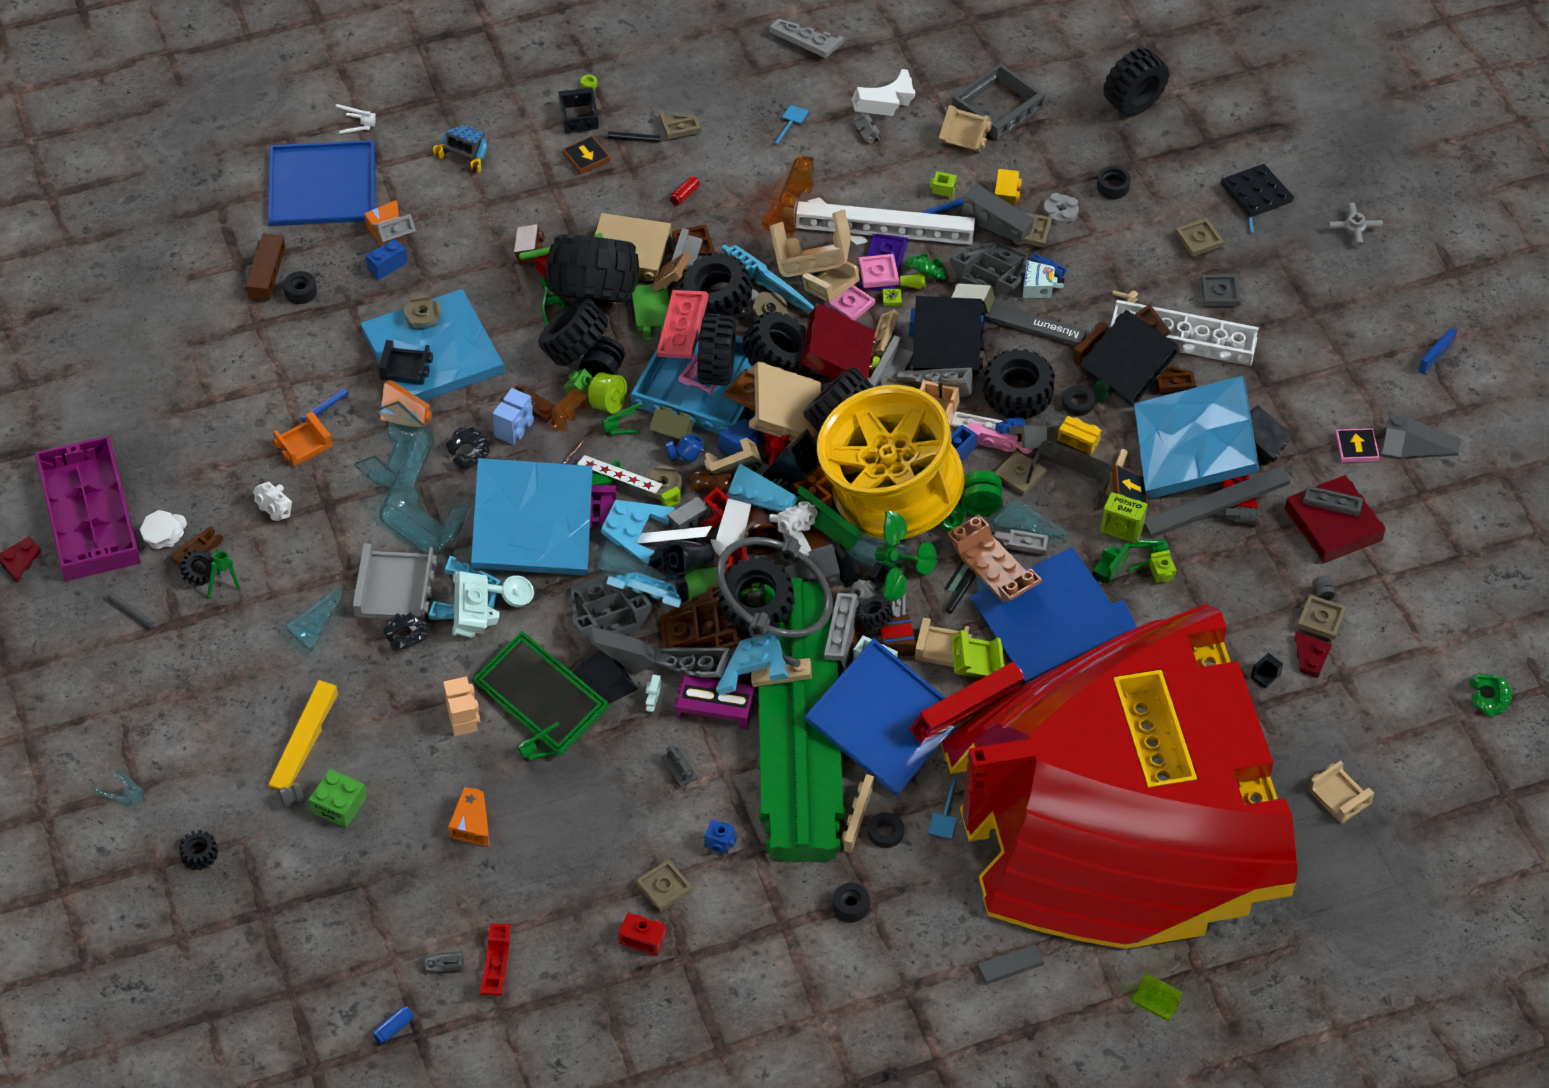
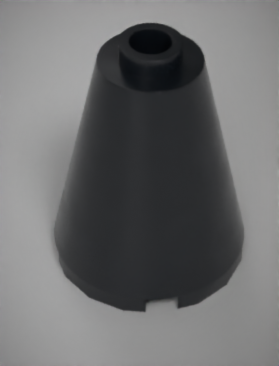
M672 540L666 542L665 548L661 550L662 567L669 572L670 575L668 576L677 579L676 573L684 572L686 576L711 562L714 558V549L709 543Z

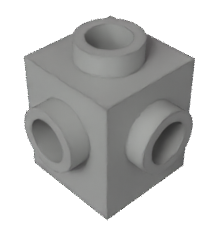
M858 580L852 585L848 593L857 594L858 603H865V599L870 600V597L873 596L874 598L877 596L883 597L876 589L877 586L869 580Z

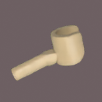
M1115 290L1112 292V295L1122 297L1126 302L1135 303L1138 298H1135L1138 293L1134 290L1129 294Z

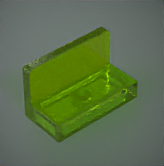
M1145 973L1141 979L1140 988L1134 995L1132 1002L1164 1020L1170 1021L1181 1003L1183 992Z

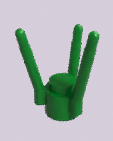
M640 402L615 415L602 419L605 433L610 432L611 436L640 433V430H617V428L620 427L618 420L635 413L636 409L642 406V403Z
M1136 540V543H1131L1129 548L1149 547L1152 554L1167 551L1168 543L1166 540ZM1150 559L1128 568V571L1130 572L1149 564Z
M217 551L213 554L208 599L212 595L216 570L217 575H220L221 571H225L229 567L236 588L240 590L239 581L233 567V560L229 559L228 553L225 551Z
M559 722L554 723L529 740L517 744L521 757L523 759L528 757L531 761L536 758L556 755L554 751L535 754L537 747L534 741L559 726Z

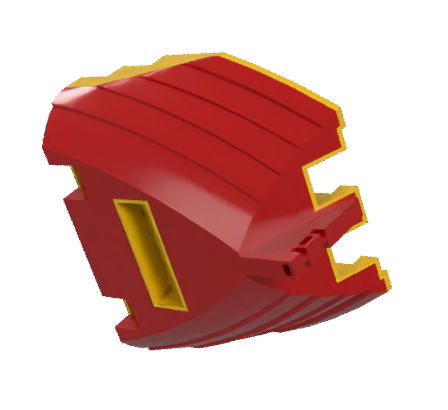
M1205 604L1166 619L1151 621L1128 631L1013 690L977 713L941 741L945 762L948 763L950 774L967 771L964 802L960 807L969 842L989 839L990 830L995 829L1001 848L998 856L979 875L987 916L1060 937L1127 949L1204 936L1208 922L1249 916L1253 902L1293 896L1298 864L1296 861L1292 814L1286 798H1277L1270 777L1274 762L1239 661L1231 662L1224 644L1227 627L1222 612L1218 608ZM1210 661L1214 665L1206 666L1204 663ZM1142 707L1146 709V712L1140 713L1136 708ZM1143 724H1148V725H1150L1152 728L1149 729V730H1146V729H1143V728L1141 727V725H1143ZM1154 741L1157 743V746L1151 747L1147 742ZM1159 758L1163 762L1161 764H1156L1152 761V759ZM1164 775L1168 777V780L1161 781L1158 779V776ZM1257 797L1261 802H1252L1250 798Z

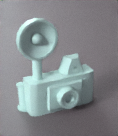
M455 571L453 575L455 592L452 635L456 636L458 634L472 639L475 633L482 634L487 626L497 624L499 612L488 607V592L501 593L505 602L509 605L524 607L533 599L534 589L532 584L525 577L517 575L507 578L502 586L488 584L487 575Z

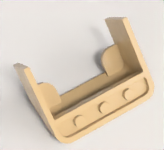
M845 209L832 213L836 230L833 234L834 245L802 250L801 242L798 239L786 238L783 222L770 225L781 275L792 277L805 274L806 272L813 273L839 268L846 264L851 235Z

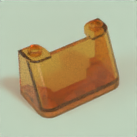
M807 156L797 157L777 180L762 217V227L764 230L770 231V225L783 222L785 234L794 237L796 232V197L800 198L801 193L804 191L811 193L813 189L814 158Z

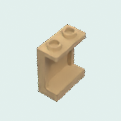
M949 105L939 139L944 143L981 152V149L985 148L987 138H985L986 133L990 131L992 126L989 116L985 115L984 117L958 110L955 106Z
M847 261L842 267L821 271L816 276L806 272L802 275L804 290L830 303L860 280L858 267Z
M744 438L740 440L743 448L742 452L721 460L707 453L705 454L706 460H704L706 468L717 475L733 472L738 468L739 463L746 467L759 462L761 458L756 444L750 439Z
M923 618L916 645L915 660L954 667L950 638L959 631L930 626L931 619ZM965 626L964 631H968V638H972V634H969V627Z
M1339 761L1336 764H1330L1323 773H1317L1311 778L1309 792L1342 824L1371 805L1374 792L1370 788L1363 791L1343 771L1344 763Z

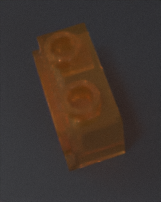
M577 388L571 390L552 408L553 421L551 424L566 432L568 430L566 418L571 421L576 420L574 410L577 407L585 411L588 410V395Z

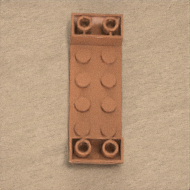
M980 515L973 517L947 533L963 562L975 572L1002 603L1011 601L1042 582V579L1032 568L1026 571L992 536L989 524Z

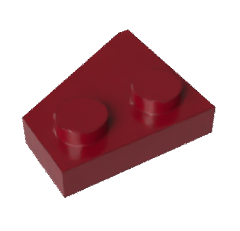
M28 536L0 553V563L18 583L21 580L22 573L25 569L28 570L31 567L33 560L39 556L41 551L33 539Z
M1296 632L1294 641H1296L1299 670L1319 678L1332 644Z

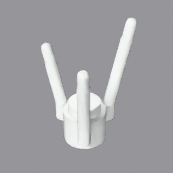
M338 104L335 105L336 108L354 112L346 113V116L361 118V124L364 125L362 127L341 130L339 134L370 130V127H375V113Z

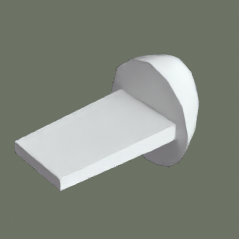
M732 499L727 500L716 540L710 539L712 547L719 557L730 544L744 539L751 504Z

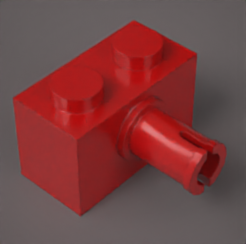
M718 487L703 499L710 506L712 515L701 523L700 526H712L708 533L721 523L727 500L730 499Z

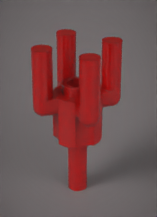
M764 433L765 453L770 455L768 466H771L784 448L791 443L790 440H787L790 434H782L781 437Z

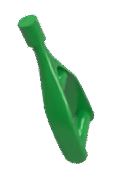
M541 277L539 281L542 288H544L542 314L547 326L549 321L545 313V306L558 303L563 309L566 307V304L560 297L553 295L549 291L546 277Z

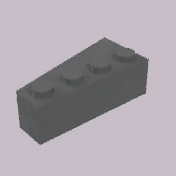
M977 183L964 196L960 217L975 218L974 225L1018 243H1021L1032 231L1035 220Z

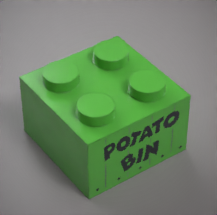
M329 769L309 798L311 813L347 828L367 799L366 787L364 783Z

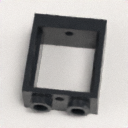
M593 87L558 91L565 133L599 129ZM590 105L592 116L567 118L565 108Z

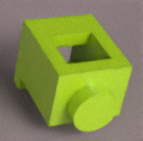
M936 171L935 177L931 178L929 188H932L933 194L948 196L952 200L956 189L957 175Z
M1170 551L1152 553L1149 566L1156 583L1174 580L1176 568L1171 559Z

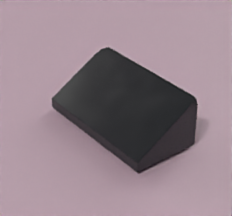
M840 544L835 549V555L840 571V580L848 588L859 580V570Z

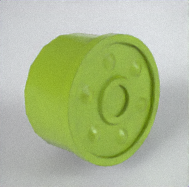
M603 372L598 373L588 387L590 405L595 409L612 414L617 413L624 405L627 396V383L624 377Z

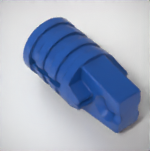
M1021 417L1005 419L1003 422L996 423L995 431L1006 434L1009 433V427L1026 425V422Z

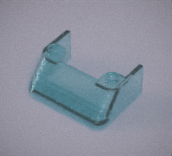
M397 401L377 410L389 422L387 433L389 438L395 443L387 463L385 464L374 455L355 462L354 466L374 484L410 490L416 486L433 445L434 435L427 426L403 404Z
M417 467L398 469L379 513L380 520L424 553L429 554L430 547H433V553L435 554L460 533L472 506L451 507L442 525L417 507L420 501V493L412 484L419 469Z

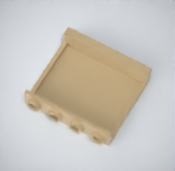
M602 213L595 234L602 233L603 238L632 242L636 246L635 253L638 254L639 259L638 279L654 282L660 269L667 241L671 239V223Z
M757 362L748 370V373L755 376V417L749 421V428L777 437H781L782 434H790L789 439H787L793 441L805 429H808L817 444L819 432L804 417L803 411L821 393V382L767 365L763 362Z

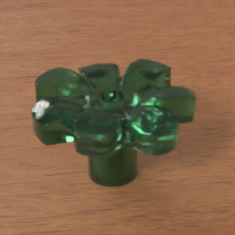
M1098 380L1093 385L1095 403L1104 404L1106 402L1105 398L1111 396V391L1108 390L1109 385L1104 384L1102 380Z

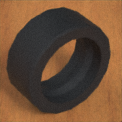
M1109 166L1102 169L1098 174V192L1109 199H1118L1126 196L1130 188V174L1118 166ZM1112 178L1118 179L1124 184L1115 187L1107 185L1104 181Z

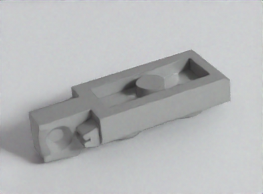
M1013 529L1005 533L997 531L994 538L1004 548L1046 555L1048 535Z

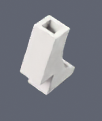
M901 69L897 80L890 85L879 88L857 87L852 97L854 110L856 112L893 116L899 105L909 106L911 100L915 97V90L913 89L912 79L909 76L908 70Z

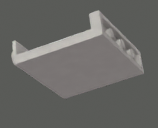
M364 543L353 602L354 616L391 619L397 613L405 615L411 612L413 615L420 616L421 619L425 620V614L429 613L430 603L427 601L432 596L430 582H434V570L432 569L437 564V555H434L433 547H430L429 554L372 551V545Z

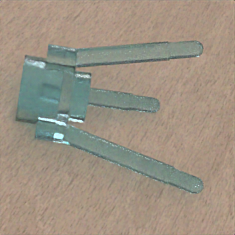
M112 769L109 772L126 786L123 790L125 797L97 789L93 791L96 794L122 801L128 805L132 802L135 804L139 803L145 794V791L122 770H118L119 774H117Z

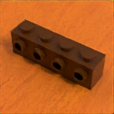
M263 233L261 240H258L257 253L253 255V266L249 268V279L245 281V291L248 293V298L270 301L286 248L284 235Z

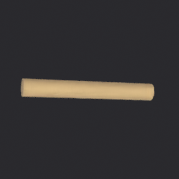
M1120 450L1116 461L1117 465L1123 467L1128 453L1127 450ZM1112 475L1105 492L1108 496H1110L1111 492H1114Z

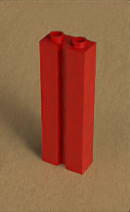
M1014 661L920 712L909 730L920 745L976 715L1015 690L1017 685L1025 678L1022 670L1016 666Z

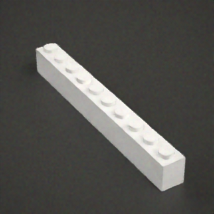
M798 202L796 228L835 232L832 213L845 209L849 230L852 234H885L916 240L968 245L973 243L975 218Z

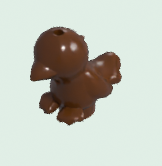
M737 468L732 473H722L714 476L709 471H694L690 475L691 491L697 489L713 491L718 487L727 495Z

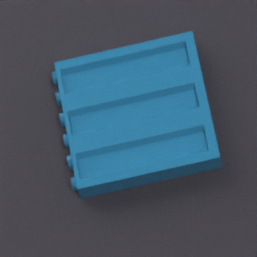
M736 335L731 383L727 386L717 385L711 395L706 390L694 385L688 386L678 382V377L692 359L658 357L656 349L631 393L632 406L641 402L642 406L638 407V409H644L653 413L656 408L662 409L663 406L673 409L672 413L677 415L683 412L689 414L690 419L695 421L693 426L718 434L745 419L750 409L724 396V392L745 369L749 370L752 367L748 363V358H745L742 347L743 337ZM699 337L695 348L694 356L698 354ZM696 375L693 380L700 383Z

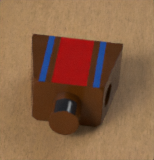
M909 614L892 618V622H888L886 627L883 625L879 633L869 634L870 639L874 638L880 644L898 651L897 656L915 655L916 642Z

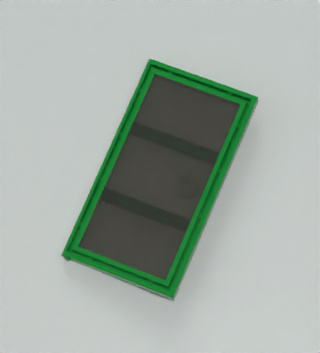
M523 631L507 644L472 680L473 683L534 735L559 722V726L539 738L559 756L610 707V704Z

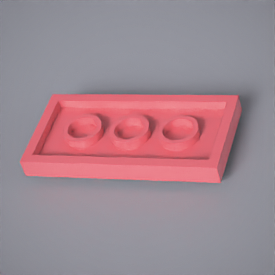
M672 291L656 353L658 357L693 359L702 318L709 297L707 292Z

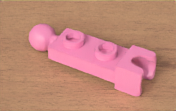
M970 422L968 428L977 434V447L980 444L1013 453L1018 448L1023 454H1029L1033 450V448H1022V441H1018L1019 436L1003 434L999 431L984 428L983 424Z

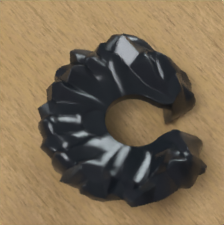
M459 427L453 433L452 438L446 443L448 452L451 455H456L453 462L458 467L473 466L478 463V458L485 459L490 452V444L487 437L483 436L481 432L474 430L473 427L468 429ZM463 444H471L473 446V451L469 454H456V450Z
M411 612L405 615L397 613L385 626L383 632L386 639L391 642L390 646L393 650L397 651L409 648L413 644L422 643L428 636L429 627L425 620L421 619L420 616L413 615ZM408 628L411 630L408 636L393 638V635L400 629Z

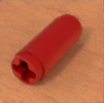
M695 176L687 178L669 197L670 202L675 206L682 204L699 187L700 181Z

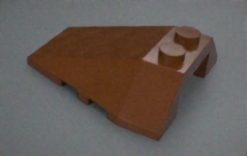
M718 584L707 588V592L699 597H692V601L683 607L680 605L679 608L676 607L659 618L663 648H732L738 646L739 642L744 640L741 628L736 629L732 627L731 622L728 623L722 613L718 595Z

